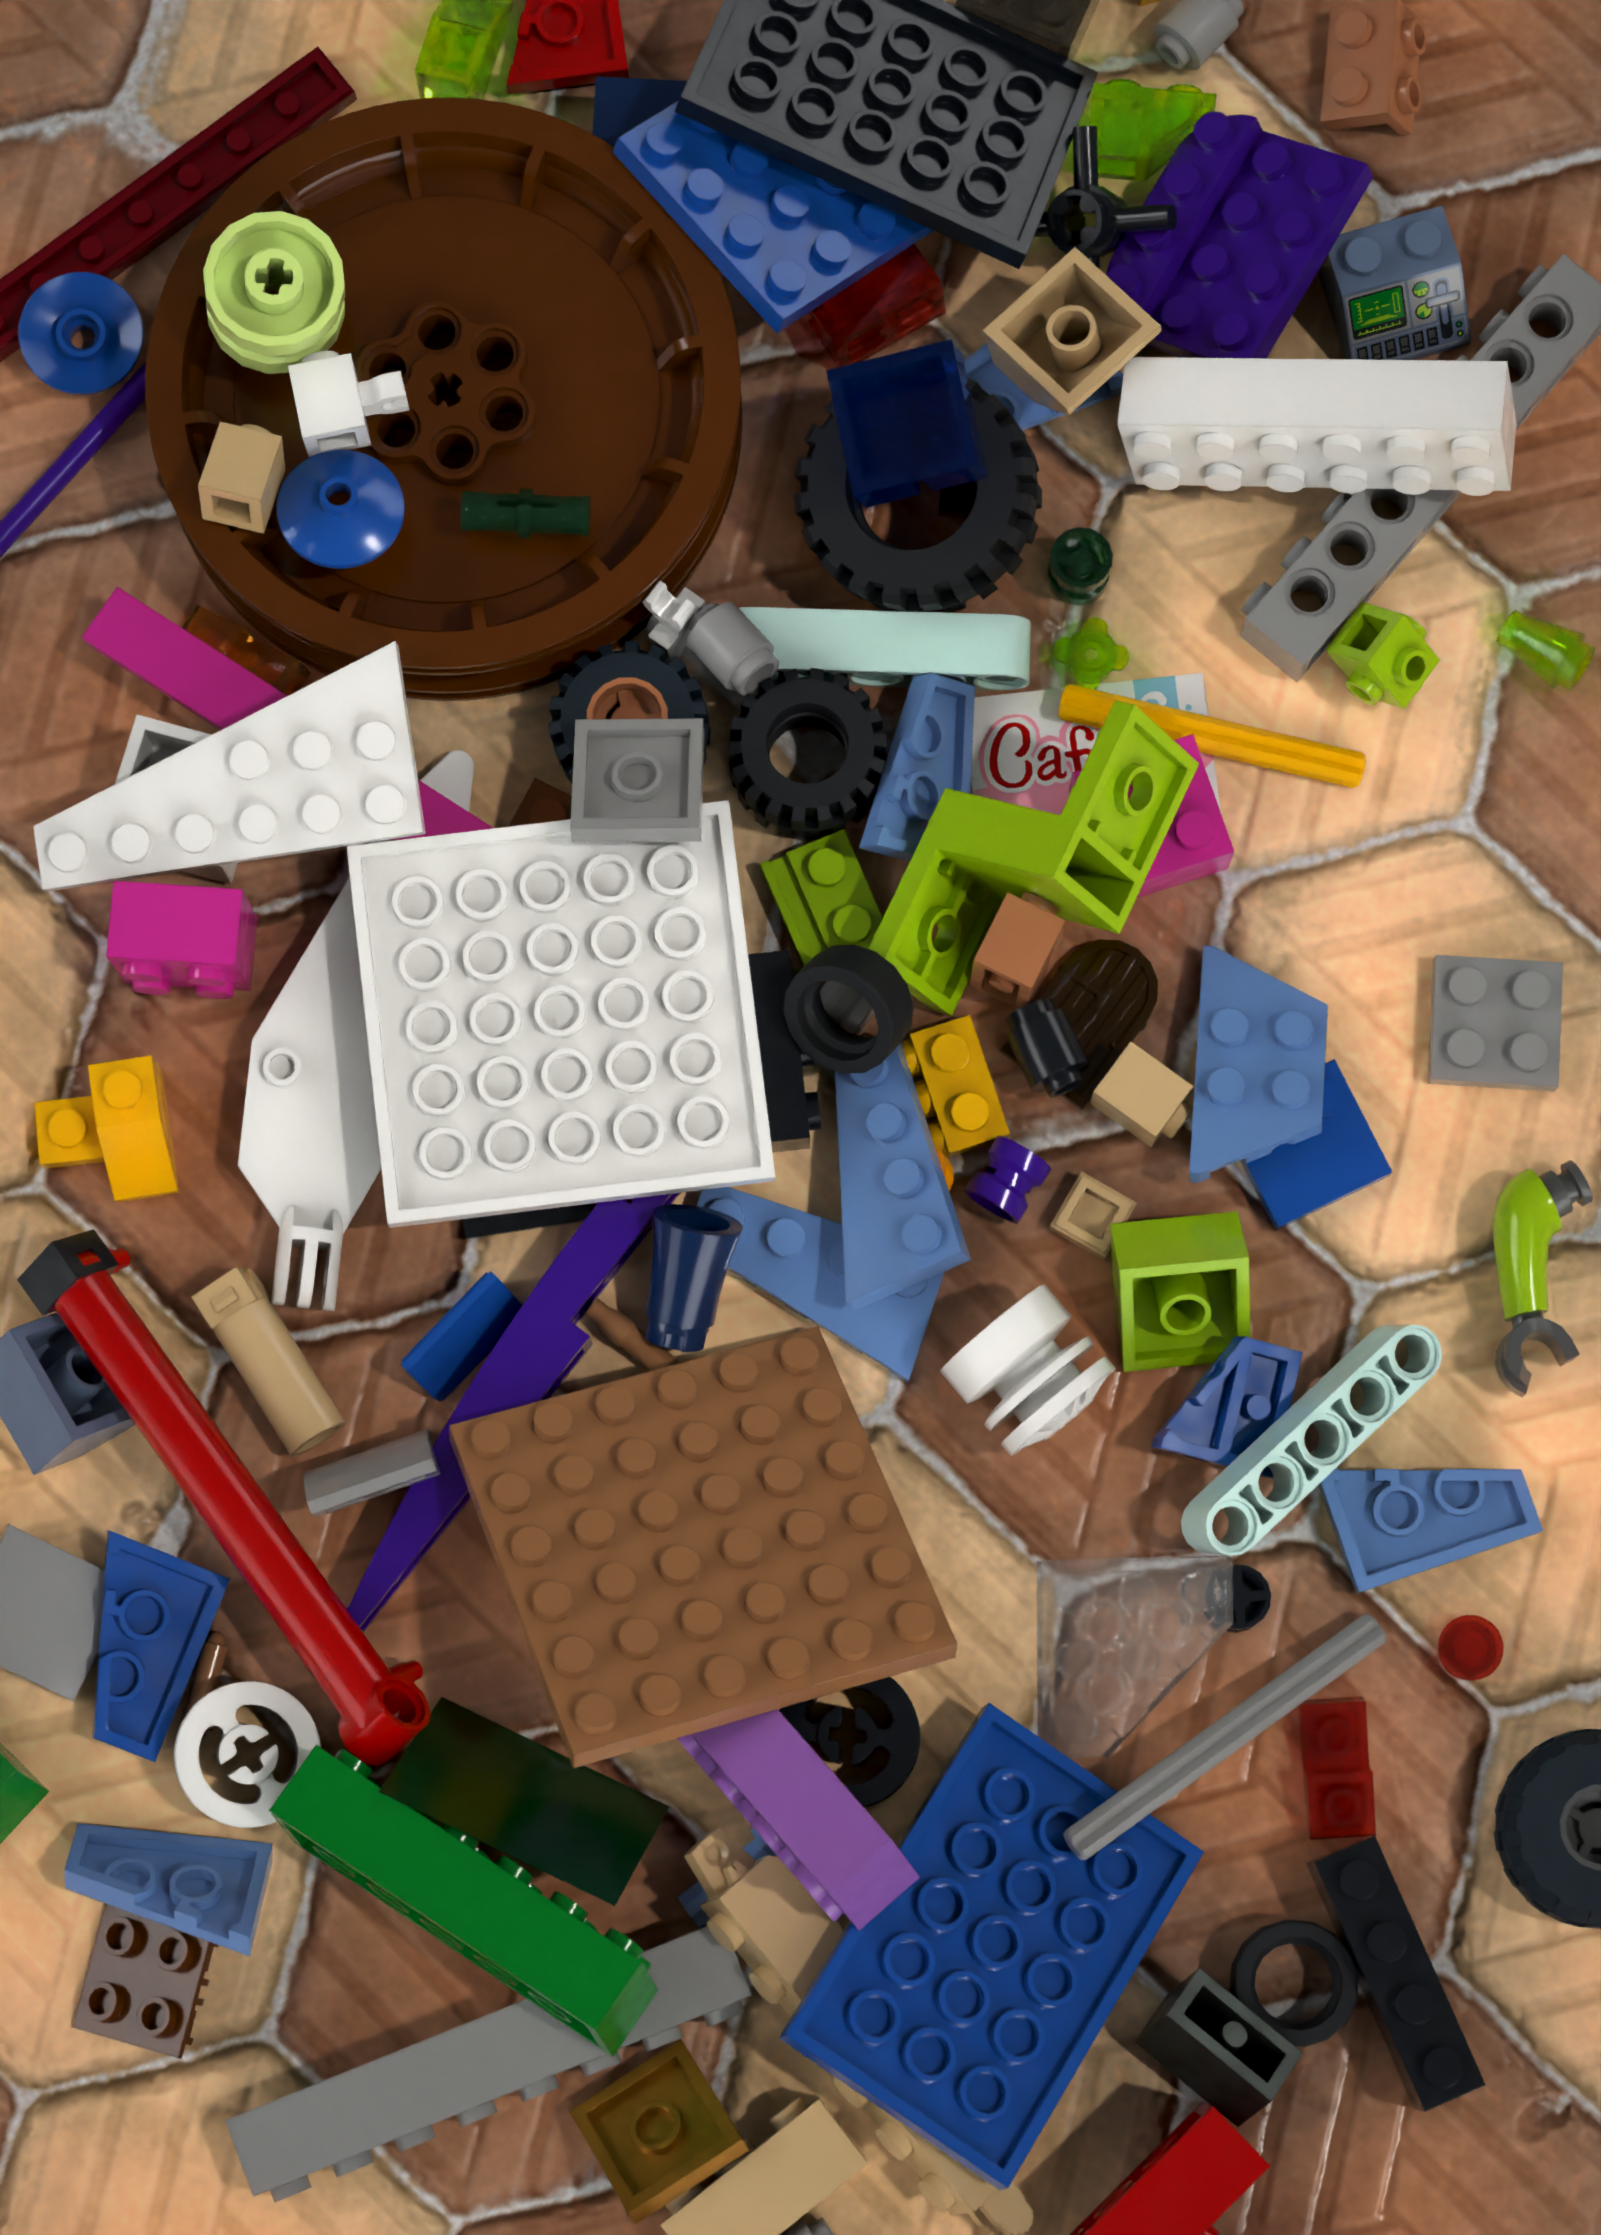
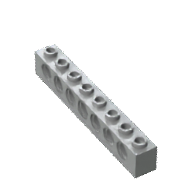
M1565 254L1557 260L1550 270L1546 269L1543 265H1539L1532 272L1517 293L1523 298V301L1510 315L1501 309L1491 319L1478 338L1484 345L1471 360L1463 354L1456 360L1508 361V366L1513 368L1519 377L1518 381L1511 383L1517 423L1516 430L1601 334V283ZM1533 320L1548 321L1556 328L1558 335L1552 338L1541 337L1533 332L1529 322ZM1365 489L1360 493H1354L1352 496L1348 493H1340L1320 519L1327 524L1313 541L1303 536L1285 556L1281 566L1287 571L1276 584L1271 587L1264 581L1247 599L1241 608V612L1247 617L1244 620L1240 637L1295 682H1298L1324 653L1361 602L1367 603L1462 492L1459 490H1429L1423 494L1410 495L1398 492L1395 489ZM1379 499L1390 500L1399 507L1402 516L1394 520L1382 519L1373 512L1371 503ZM1337 545L1352 546L1361 555L1362 562L1353 566L1340 564L1332 556L1331 549ZM1299 590L1311 591L1320 598L1322 608L1313 612L1302 611L1293 604L1290 595Z

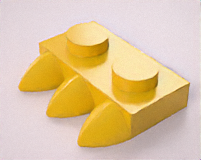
M970 1015L911 1033L907 1040L901 1042L912 1077L922 1076V1079L914 1084L925 1118H936V1120L928 1123L934 1146L948 1158L992 1144L997 1136L1009 1138L1010 1132Z

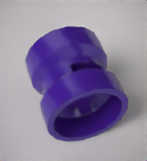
M997 1136L987 1152L989 1160L986 1166L987 1171L975 1173L964 1189V1192L989 1212L1008 1222L1017 1224L1028 1208L1025 1194L1030 1193L1032 1188L1040 1187L1051 1171V1167L1042 1158L1024 1146L1006 1137Z

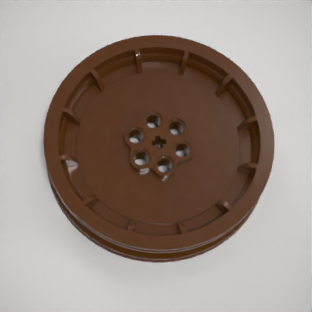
M454 97L423 98L369 107L348 113L305 131L259 160L217 199L192 231L180 251L159 298L147 349L145 403L153 454L163 485L180 520L183 531L208 577L242 618L271 643L296 660L325 675H330L395 641L399 646L406 698L432 701H469L516 694L558 681L564 672L569 675L574 674L577 671L575 661L584 654L590 660L600 656L598 650L600 646L611 643L613 651L622 647L625 641H630L647 627L653 614L644 606L643 600L657 581L660 580L665 583L667 590L676 598L703 561L716 537L730 502L741 452L743 423L740 355L733 312L717 267L613 153L614 147L599 137L576 125L536 110L482 99ZM283 211L306 218L330 237L343 263L345 283V317L337 341L328 351H335L339 355L351 353L358 382L370 380L389 369L400 370L405 373L403 383L409 411L366 416L372 446L352 449V451L361 452L377 459L396 477L404 498V521L401 531L391 547L375 560L358 567L346 569L327 568L313 564L299 556L288 545L281 533L276 508L278 494L264 534L202 519L198 484L220 422L237 426L245 424L257 425L265 428L271 434L282 436L285 473L279 491L289 473L297 465L309 458L302 438L290 374H266L241 366L220 348L208 326L203 269L211 245L230 224L253 213ZM272 291V292H269L268 294L276 295V294H279V292H278V291ZM436 332H446L454 337L453 342L447 348L441 350H431L423 345L425 340ZM495 353L506 354L513 359L512 363L502 371L492 372L481 366L486 357ZM447 393L451 400L457 395L459 402L448 407L445 401L438 405L437 398ZM503 412H512L522 418L519 425L512 430L499 431L490 426L493 418ZM396 428L409 429L414 433L412 440L402 447L394 448L383 443L384 437L388 432ZM456 449L465 450L472 454L471 461L465 467L459 469H449L441 464L443 457L448 452ZM339 493L330 496L328 501L333 505H343L351 497L348 494Z

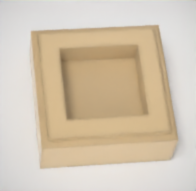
M1081 1171L1053 1219L1049 1230L1104 1261L1111 1250L1110 1224L1127 1222L1137 1203Z

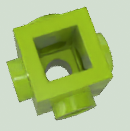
M1361 602L1325 650L1348 677L1345 686L1354 696L1369 705H1376L1378 701L1402 709H1405L1414 695L1421 689L1425 680L1440 661L1438 656L1425 642L1424 639L1427 633L1418 622L1405 614Z

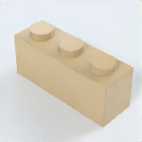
M799 2096L769 2120L776 2129L774 2133L756 2147L747 2137L743 2141L749 2151L721 2168L723 2173L704 2188L700 2184L695 2185L666 2204L665 2206L671 2214L661 2222L660 2226L667 2235H779L864 2168L868 2161L820 2097L807 2105L803 2098Z

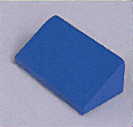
M491 1271L489 1273L486 1272L401 1360V1366L432 1398L439 1402L445 1400L493 1350L522 1307V1304Z

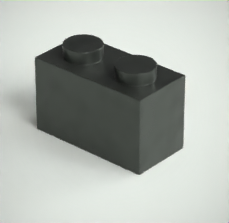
M1200 1968L1166 1995L1135 2041L1137 2045L1237 2127L1273 2100L1303 2054Z

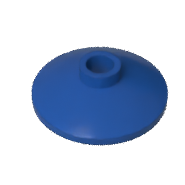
M72 272L52 278L31 295L21 313L18 338L22 355L28 367L39 380L63 393L91 395L112 388L132 371L141 354L144 330L139 310L134 300L124 288L102 275L89 272ZM82 330L90 331L95 335L93 344L86 349L76 348L72 344L74 335Z
M352 450L323 452L301 462L289 473L283 482L278 494L276 507L278 524L288 545L305 560L322 567L334 569L358 567L375 560L385 553L397 539L405 514L403 493L393 473L377 459ZM339 493L348 494L351 497L343 505H333L328 501L330 496Z

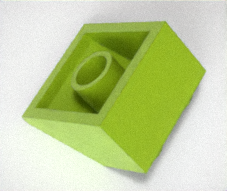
M1238 1211L1110 1224L1112 1281L1123 1372L1212 1364L1235 1336L1251 1338L1249 1255Z

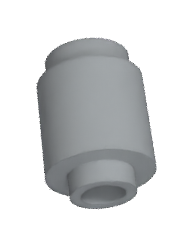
M1179 0L1154 27V33L1158 40L1155 43L1157 52L1169 65L1176 69L1186 67L1191 70H1198L1238 28V18L1244 12L1241 0Z
M725 602L720 605L710 603L701 608L691 619L688 625V629L691 631L687 638L688 648L727 689H736L742 696H747L748 693L753 694L759 690V683L769 677L772 678L777 671L779 660L773 655V644L733 602Z

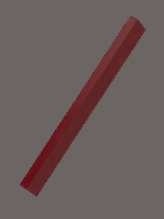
M317 46L1 278L0 363L20 349L18 327L21 313L28 299L41 285L54 277L72 272H89L102 275L111 280L115 279L210 209L217 199L242 174L263 157L303 132L329 121L357 100L355 91L322 50Z

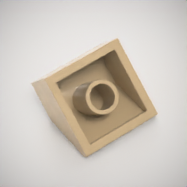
M1076 247L983 329L993 364L1033 402L1070 415L1162 331L1161 325Z

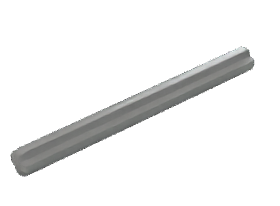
M1364 1614L1066 1829L1063 1836L1068 1847L1080 1860L1090 1858L1383 1645L1386 1641V1635L1382 1627L1369 1614Z

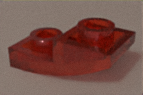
M1345 1697L1304 1701L1298 1706L1304 1795L1310 1840L1376 1836L1373 1771L1369 1766L1365 1699L1363 1697Z

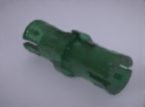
M520 488L519 494L463 490L461 499V530L464 532H516L519 539H532L533 533L589 537L590 495L534 494V488Z

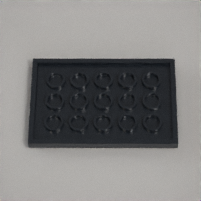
M724 0L674 112L1019 269L1028 253L1072 141V127L1078 126L1098 72L944 0Z

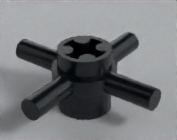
M1097 126L1072 127L1074 186L1067 188L1053 199L1048 210L1043 212L1034 237L1049 236L1053 243L1065 254H1068L1076 247L1100 269V257L1115 252L1126 232L1175 229L1177 211L1173 204L1128 207L1122 198L1105 187L1098 186ZM1084 213L1096 214L1095 227L1085 226L1086 216H1084Z

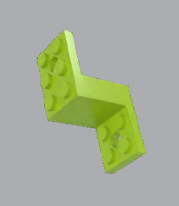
M1115 700L1103 726L1097 734L1096 741L1082 771L1070 791L1069 798L1061 815L945 788L868 949L877 952L895 966L907 983L910 994L931 1010L952 1016L971 977L973 960L1007 892L1019 898L1025 892L1037 895L1055 905L1058 909L1056 916L1064 920L1120 934L1199 763L1135 704ZM1131 785L1133 787V791L1130 798L1128 799V789ZM936 923L939 929L936 938L932 942V930Z

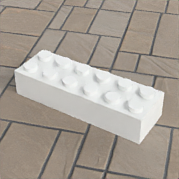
M1133 357L1124 365L1117 425L1136 485H1146L1156 490H1171L1179 485L1208 486L1218 491H1234L1241 486L1270 487L1279 492H1296L1306 487L1332 488L1338 492L1348 494L1360 493L1365 489H1395L1398 492L1410 495L1423 494L1429 490H1459L1467 495L1483 496L1493 491H1511L1517 423L1508 361Z

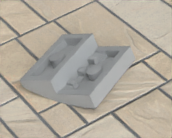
M429 1429L305 1471L303 1475L304 1489L311 1515L320 1517L440 1475L441 1473L432 1449L434 1444Z
M10 1524L7 1525L0 1538V1667L74 1701L99 1651L104 1570Z

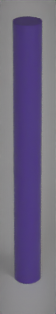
M146 361L0 520V558L145 400Z

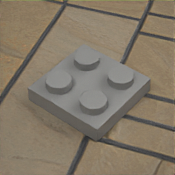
M703 718L575 720L570 823L572 842L701 841L705 735Z
M1436 955L1433 959L1428 1084L1555 1092L1559 1087L1563 962Z

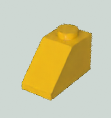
M152 1055L88 1065L96 1130L114 1201L118 1203L179 1193L161 1067Z

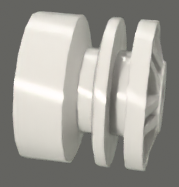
M1045 1284L1034 1289L994 1320L954 1355L940 1371L967 1404L984 1397L992 1391H995L1001 1398V1402L994 1408L984 1423L989 1431L996 1429L1013 1415L1017 1417L1021 1424L1001 1443L1010 1456H1013L1027 1446L1042 1440L1046 1441L1094 1401V1397L1105 1379L1116 1369L1106 1356L1099 1359L1082 1373L1077 1369L1074 1364L1095 1344L1089 1336L1072 1343L1062 1350L1055 1343L1054 1339L1065 1328L1072 1316Z

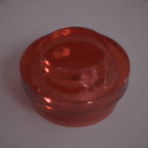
M1464 1615L1450 1621L1441 1631L1437 1643L1438 1657L1442 1666L1454 1677L1466 1681L1480 1680L1492 1674L1499 1666L1504 1651L1503 1640L1498 1629L1487 1619L1476 1615Z

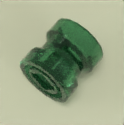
M1077 527L1065 531L1054 542L1050 553L1047 580L1051 591L1058 599L1071 605H1084L1094 602L1103 594L1109 581L1113 553L1109 542L1101 533L1091 528Z

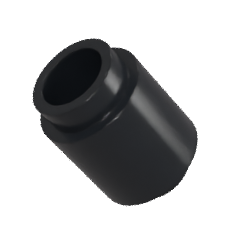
M1042 998L1028 1003L1012 1012L1005 1019L1010 1030L1006 1038L1032 1092L1046 1091L1048 1096L1053 1098L1070 1092L1083 1083L1084 1080L1081 1073L1089 1067L1090 1063L1064 1010L1056 1009L1051 998Z

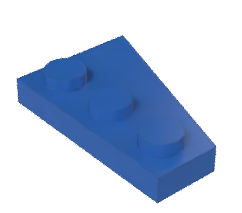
M107 1530L93 1738L153 1762L156 1761L230 1578Z

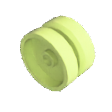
M283 211L253 213L230 224L211 245L203 269L208 326L220 348L241 366L266 374L289 373V365L302 363L301 360L309 354L328 351L337 341L345 317L343 263L330 237L310 220ZM272 291H278V292H279V294H276V295H271V294H268V293H269V292H272Z

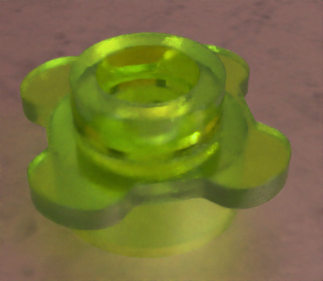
M1093 617L1085 620L1081 631L1071 638H1060L1054 647L1055 659L1059 663L1066 664L1069 674L1075 679V684L1094 690L1099 687L1100 682L1110 676L1112 671H1122L1125 669L1129 660L1128 650L1124 646L1115 644L1107 633V623L1100 618ZM1089 649L1097 652V657L1093 660L1088 659L1085 655Z

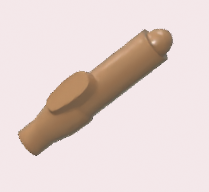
M599 1298L595 1300L585 1313L588 1318L597 1324L607 1338L615 1345L625 1349L649 1370L653 1371L682 1363L666 1349L650 1343L645 1339L646 1333L639 1329L634 1321L623 1313L610 1308Z
M220 1632L211 1633L203 1644L187 1704L182 1712L180 1725L187 1712L199 1699L218 1688L228 1647H225V1637ZM210 1726L206 1729L204 1736L201 1740V1743L204 1740L208 1730L213 1731L214 1726Z

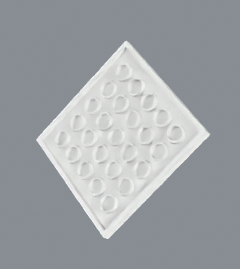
M729 800L702 803L701 841L572 842L570 831L571 819L347 846L387 1224L390 1228L776 1181Z

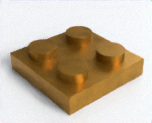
M682 2039L569 2111L635 2224L749 2151Z

